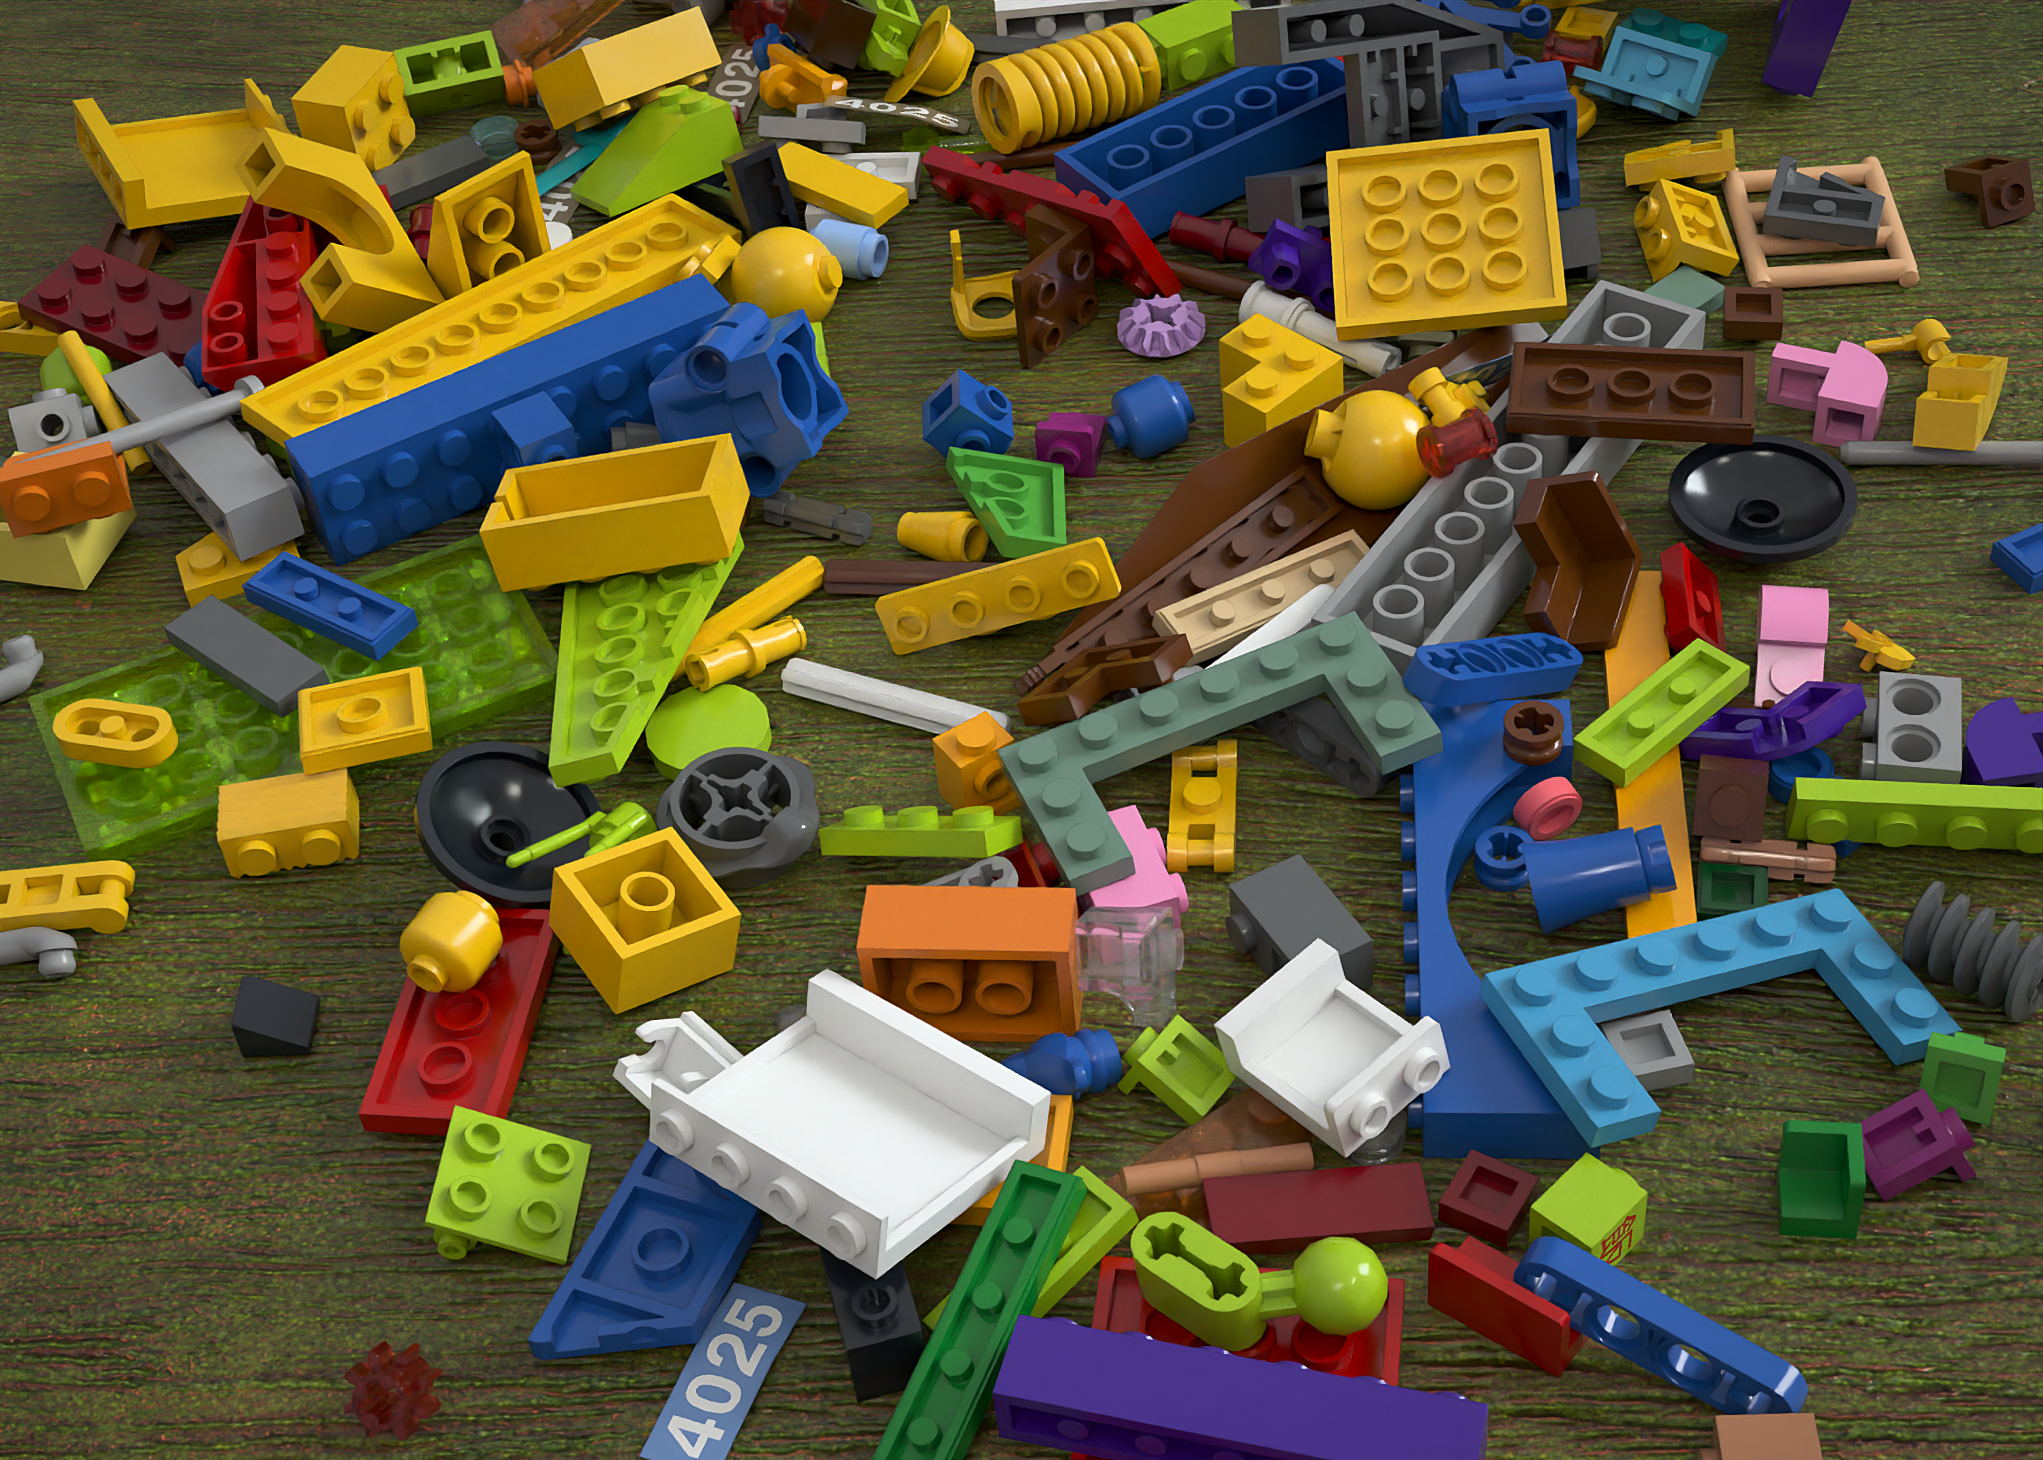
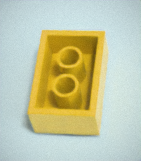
M697 6L583 46L536 70L531 75L554 130L574 124L576 131L580 132L603 123L608 118L614 116L616 118L642 108L643 105L659 100V93L669 87L687 85L689 88L704 83L708 81L705 71L721 64L722 61L701 9Z

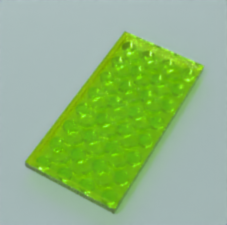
M480 534L350 580L415 611L418 626L379 661L270 611H265L248 618L324 667L330 684L416 666L422 667L427 689L432 740L483 722L528 703L541 700L555 694L559 656L521 590L502 592ZM173 645L28 698L89 862L123 859L134 853L218 822V795H220L218 786L304 772L300 759L298 708L284 718H281ZM95 698L153 706L165 710L170 715L178 735V745L170 757L161 764L151 768H129L71 759L63 754L52 726L55 717L62 709L84 699ZM373 762L351 766L348 768L349 771H352L361 767H365Z

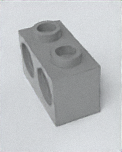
M1880 671L1876 698L1864 697L1867 708L1861 712L1860 736L1872 737V743H1862L1859 780L1959 784L1962 773L1961 678Z

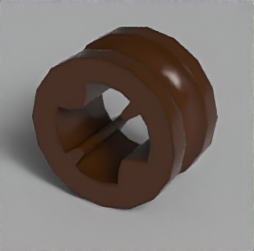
M539 119L525 122L514 131V141L518 146L517 153L523 150L529 153L532 166L550 163L562 150V144L558 139L559 130H554L552 122L549 120Z
M1535 700L1517 703L1507 710L1503 721V749L1509 758L1520 764L1537 766L1550 763L1560 755L1563 748L1562 733L1564 731L1563 715L1556 707L1549 703Z

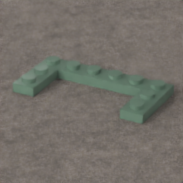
M1353 611L997 750L1001 768L1065 885L1067 888H1075L1076 897L1136 874L1130 850L1091 785L1095 782L1324 692L1327 693L1382 775L1442 752L1443 742L1440 729L1417 697L1404 686L1399 672L1356 612Z

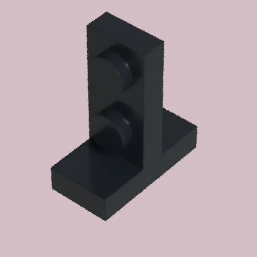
M765 140L721 160L724 171L688 185L694 204L714 210L716 213H723L739 219L747 241L757 233L775 227H792L803 230L779 152L774 142Z

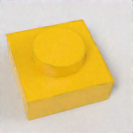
M1576 5L1568 6L1554 30L1553 48L1569 50L1580 56H1603L1612 40L1613 30L1617 27L1618 12Z

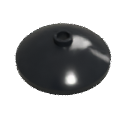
M1754 434L1753 445L1706 443L1686 455L1671 475L1668 505L1671 515L1679 528L1689 538L1710 552L1743 563L1776 565L1809 558L1839 542L1854 522L1857 508V490L1852 477L1844 466L1823 450L1788 437Z
M486 741L458 747L439 758L427 771L418 788L413 813L415 830L424 852L438 871L461 890L474 893L494 905L514 909H541L550 907L554 868L584 858V854L590 849V836L516 868H509L506 865V859L510 855L524 850L526 847L584 822L595 812H602V809L587 785L576 783L556 788L548 768V754L516 743Z

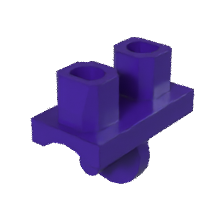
M1275 218L1262 244L1249 257L1248 269L1263 275L1265 283L1281 291L1292 288L1311 296L1314 306L1330 313L1335 311L1331 243L1322 240L1321 230L1312 225H1307L1303 230H1300Z

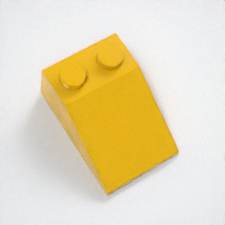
M524 150L434 198L427 269L445 301L551 251L531 157Z

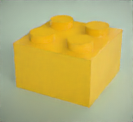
M341 45L291 98L303 139L360 155L370 173L392 165L416 138L415 124L410 116L404 93V81L399 73L394 52Z
M672 826L554 868L549 926L615 1015L733 969L741 913Z

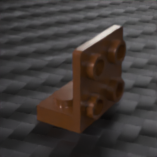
M1039 203L1025 214L1029 264L1012 278L1020 364L1029 369H1032L1047 355L1056 351L1064 341L1081 327L1088 324L1098 314L1090 224Z

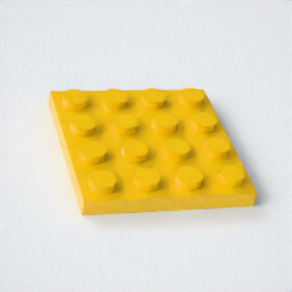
M1549 128L1326 152L1335 321L1338 341L1399 336L1429 331H1451L1554 321L1568 318Z

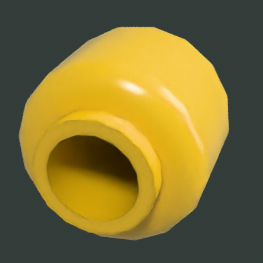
M468 891L442 892L428 899L402 932L399 943L402 957L408 965L406 968L407 973L412 981L421 988L434 993L441 990L465 992L476 985L500 952L503 942L502 933L498 925L499 918L493 907L480 896Z

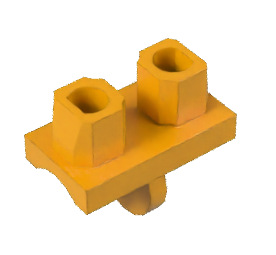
M780 43L768 45L767 55L770 59V69L762 71L759 75V95L761 100L767 105L777 109L786 107L797 114V105L824 103L830 95L846 97L847 79L837 73L828 74L823 71L817 64L807 59L808 55H798Z

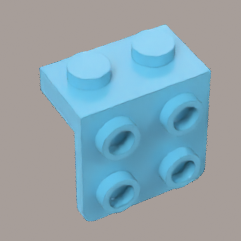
M1617 26L1601 72L1576 65L1573 76L1586 81L1583 91L1600 96L1601 99L1627 107L1631 103L1632 106L1646 110L1650 114L1677 121L1679 112L1694 117L1697 116L1718 56Z

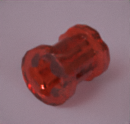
M1550 30L1545 40L1542 62L1560 60L1565 73L1570 74L1574 73L1576 65L1599 71L1603 38L1601 35H1592L1590 39L1562 36L1560 31Z
M1479 407L1465 409L1460 414V419L1444 426L1426 425L1420 428L1416 435V447L1419 458L1429 474L1436 479H1443L1451 475L1455 466L1474 458L1479 461H1486L1497 453L1498 438L1491 419Z

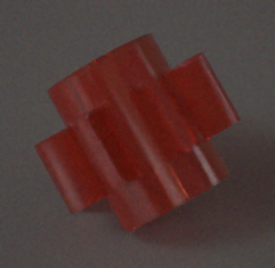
M734 1L733 10L729 11L732 34L743 33L745 43L753 47L755 40L766 36L765 26L770 23L776 24L781 33H786L782 27L789 13L788 1Z
M385 1340L381 1341L367 1352L368 1363L358 1362L345 1373L344 1378L354 1385L355 1388L352 1393V1401L344 1407L345 1413H355L357 1418L367 1426V1437L372 1438L380 1430L393 1428L396 1436L401 1441L406 1440L419 1428V1419L428 1420L441 1408L442 1403L430 1394L433 1389L434 1380L442 1374L441 1368H431L427 1361L419 1356V1344L414 1343L405 1351L393 1354L391 1346Z

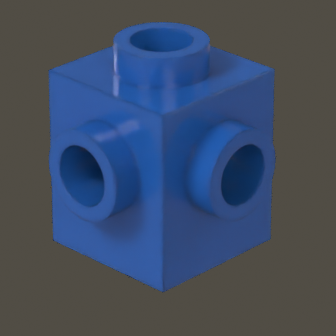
M961 369L955 371L922 404L923 440L935 447L945 459H947L949 446L1003 455L1014 439L1012 403L998 388L990 385L985 386Z

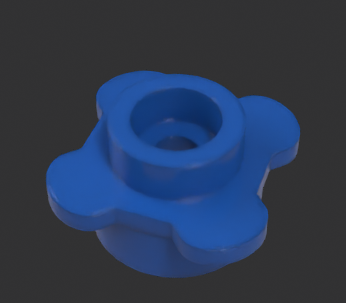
M774 23L766 25V36L755 40L753 43V58L761 72L770 69V59L767 55L769 44L780 43L797 54L792 39L786 34L781 35L779 27Z

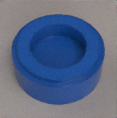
M1814 746L1791 756L1769 761L1767 790L1775 799L1788 805L1795 777L1833 779L1835 772L1834 763L1824 751Z

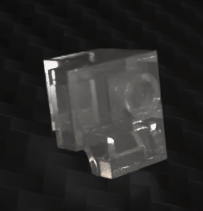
M1091 906L1075 922L1078 991H1102L1117 996L1130 1009L1135 1026H1163L1176 1009L1175 970L1180 971L1184 962L1183 931L1181 928H1173L1172 907Z

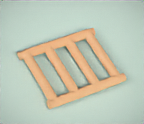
M1867 157L1860 164L1797 168L1798 172L1820 181L1822 174L1828 172L1844 179L1851 186L1865 185L1866 189L1885 197L1883 216L1875 247L1860 245L1848 247L1836 242L1805 238L1792 240L1780 235L1758 234L1756 224H1763L1768 201L1749 203L1747 193L1771 191L1777 169L1739 172L1736 167V170L1725 172L1726 177L1721 180V185L1751 287L1784 289L1899 281L1901 286L1909 288L1918 283L1920 277L1917 271V264L1884 170L1876 157ZM1886 248L1890 259L1768 267L1765 256Z

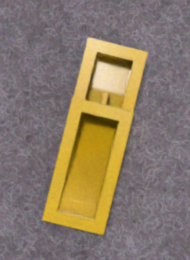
M1947 353L1929 366L1927 391L1916 400L1912 446L1975 451L1981 443L1994 414L2007 370L2008 357Z

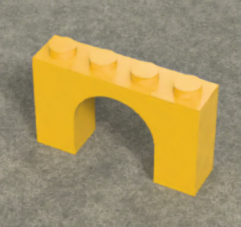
M264 127L234 164L255 203L306 217L328 230L344 245L330 243L299 280L321 320L379 334L445 302L444 297L360 155Z

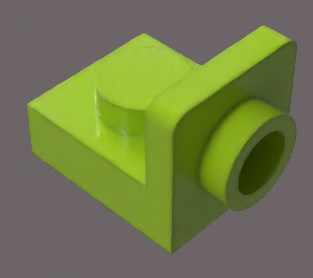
M1177 1014L1160 1035L1148 1026L1122 1056V1059L1131 1066V1069L1118 1083L1117 1087L1128 1095L1140 1081L1194 1128L1237 1076L1229 1071L1224 1054Z

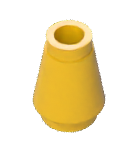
M969 511L907 512L900 519L897 528V538L900 545L936 561L980 562L988 546V533L975 515Z

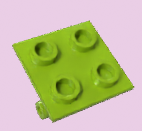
M455 1105L423 1225L434 1228L433 1238L438 1244L437 1250L439 1254L448 1259H462L466 1256L467 1251L473 1249L477 1241L565 1265L591 1145Z

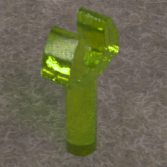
M932 125L918 126L902 133L904 147L901 148V152H920L921 159L932 145L961 154L995 150L984 135L939 137ZM922 165V171H927L926 168Z

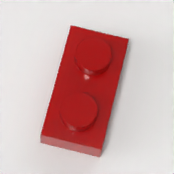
M1680 541L1660 553L1663 581L1660 582L1659 588L1665 601L1667 623L1664 625L1665 637L1677 654L1697 638L1727 654L1718 578Z

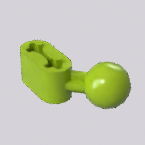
M1159 1212L1149 1215L1138 1223L1131 1237L1130 1247L1143 1298L1151 1306L1209 1345L1226 1351H1239L1251 1347L1262 1337L1266 1329L1267 1319L1300 1315L1304 1322L1323 1334L1347 1336L1368 1328L1382 1311L1387 1298L1388 1278L1382 1263L1372 1249L1354 1238L1328 1237L1308 1245L1296 1259L1293 1269L1259 1273L1257 1265L1248 1256L1188 1217L1176 1212Z

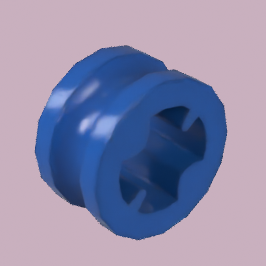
M1499 825L1484 830L1477 837L1474 845L1476 857L1474 860V871L1476 878L1481 884L1492 890L1507 892L1523 888L1529 883L1521 842H1534L1529 833L1519 827ZM1499 855H1503L1501 861L1495 860L1493 858ZM1508 856L1516 858L1513 861H1507Z

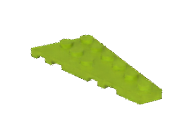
M738 531L731 557L723 558L713 564L697 565L695 563L668 566L651 574H641L637 571L616 574L593 583H585L581 580L565 582L548 766L556 788L576 783L583 785L593 784L609 775L620 773L745 547L740 531Z

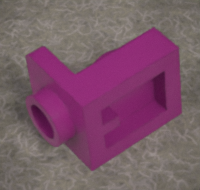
M1050 412L1048 422H1038L1034 432L1037 460L1064 464V475L1095 478L1108 435L1105 418L1107 417L1085 415L1077 412Z
M1924 1088L1859 1122L1862 1127L1865 1170L1884 1201L1950 1166H1953L1963 1183L1977 1176L1963 1153L1976 1146L1959 1115L1953 1106L1939 1112Z

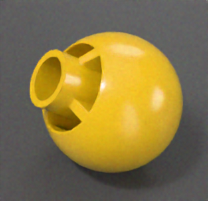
M775 227L757 233L741 247L734 259L732 270H727L720 276L719 291L731 306L743 302L757 305L766 313L769 319L804 309L810 323L820 322L828 315L836 300L838 288L842 284V269L838 259L831 255L826 246L812 234L798 228Z
M1383 390L1366 391L1353 395L1344 400L1333 413L1317 409L1309 427L1304 449L1306 456L1321 460L1323 477L1333 492L1351 505L1368 510L1391 509L1413 499L1423 488L1425 482L1427 483L1441 467L1443 450L1435 448L1436 434L1425 412L1410 399L1395 392Z

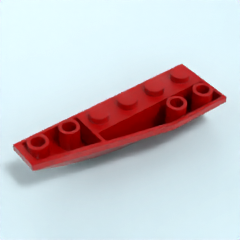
M249 195L202 308V375L206 383L229 392L234 390L235 382L238 379L254 375L267 388L328 358L326 322L320 319L299 281L319 257L314 221L298 214L257 204L252 196Z

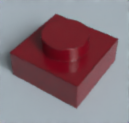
M1471 1149L1439 1201L1438 1220L1507 1249L1538 1196L1539 1177Z

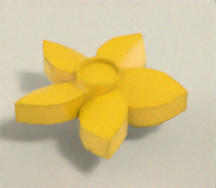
M1849 619L1842 628L1856 640L1854 647L1868 651L1859 667L1869 673L1876 663L1899 671V669L1910 668L1916 659L1904 648L1894 644L1890 638L1877 630H1873L1870 634Z

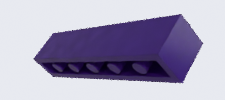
M1018 1315L993 1390L999 1437L1111 1460H1485L1487 1450L1489 1404L1470 1401L1466 1397L1454 1392L1438 1391L1428 1393L1392 1386L1383 1380L1370 1376L1350 1378L1313 1371L1302 1364L1292 1361L1272 1363L1235 1356L1224 1349L1213 1346L1193 1348L1157 1341L1140 1332L1127 1331L1120 1334L1084 1327L1062 1317L1042 1319Z

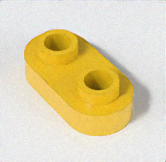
M95 698L84 699L62 709L55 717L52 726L63 754L71 759L129 768H151L161 764L170 757L178 745V735L170 715L165 710L153 706Z

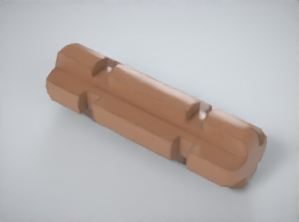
M1703 836L1700 844L1699 862L1768 868V879L1793 881L1794 875L1804 876L1803 883L1827 885L1832 883L1835 875L1836 851L1834 846L1822 843L1807 842V848L1804 849L1797 848V841L1762 838L1761 843L1742 840L1741 842H1732L1731 839Z

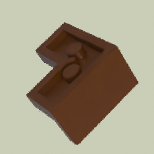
M1587 471L1529 479L1513 523L1515 530L1537 566L1522 613L1533 633L1540 632L1557 636L1574 646L1579 652L1615 648L1643 560L1642 552L1597 472Z

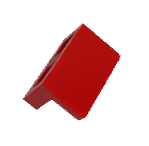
M1468 1235L1457 1250L1442 1242H1438L1428 1254L1427 1304L1559 1378L1589 1339V1337L1570 1327V1315L1565 1310L1514 1283V1270L1519 1262L1470 1235Z

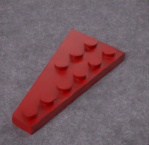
M934 145L930 147L920 161L933 177L930 183L932 188L941 196L951 202H956L958 198L967 201L972 210L989 221H993L996 216L1005 220L1006 225L1013 232L1026 240L1025 214L1038 203L1090 224L1092 251L1094 254V273L1104 279H1108L1111 274L1120 278L1122 283L1131 292L1143 299H1148L1151 294L1155 296L1156 293L1161 298H1169L1174 294H1178L1183 288L1123 201L1112 198L1108 205L1105 206L1099 202L1100 198L1093 192L1082 190L1076 196L1070 189L1059 182L1015 169L1007 176L1002 173V169L995 163L985 161L982 167H980L967 155Z

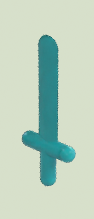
M637 113L630 114L604 132L593 128L577 132L575 129L573 134L574 140L583 147L535 177L539 197L595 161Z

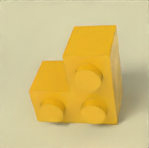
M1259 313L1254 314L1219 339L1224 444L1230 448L1344 394L1342 356Z

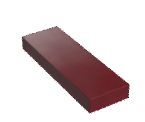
M1420 1162L1202 1178L1199 1191L1206 1230L1243 1254L1305 1250L1309 1244L1328 1237L1354 1238L1364 1245L1431 1240L1435 1229Z

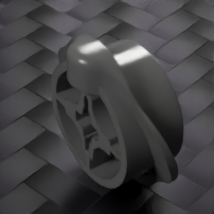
M729 747L714 750L688 764L680 772L675 782L664 792L657 806V827L660 831L672 826L721 888L745 889L770 882L783 874L815 840L819 829V811L815 802L814 777L807 766L794 758L774 756L768 752L748 747ZM778 805L782 810L773 818L771 810ZM703 818L704 824L695 831L692 826Z

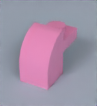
M1841 340L1836 354L1777 342L1771 356L1766 402L1816 412L1812 442L1840 448V445L1847 441H1876L1882 422L1888 380L1887 371L1877 356L1869 350L1847 341Z
M1761 585L1758 596L1754 653L1757 654L1753 704L1757 709H1762V702L1767 699L1774 700L1775 704H1777L1806 681L1823 682L1825 647L1828 638V589Z

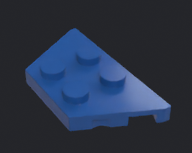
M648 1138L529 1336L528 1343L533 1357L548 1360L698 1343L762 1228L758 1208L729 1189L723 1188L716 1181L677 1157L666 1153L659 1146L650 1142Z

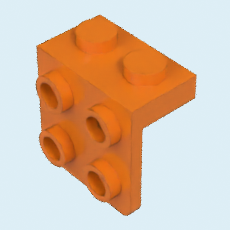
M82 439L8 458L4 462L3 467H0V506L13 538L35 533L44 534L59 527L91 519H104L116 513L131 510L132 504L124 453L121 452L115 455L111 441H106L20 462L86 440Z

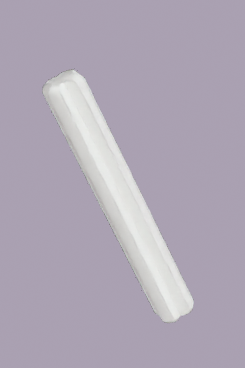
M800 658L790 659L786 668L781 673L783 690L788 694L940 735L987 711L1011 734L1010 717L1005 713Z

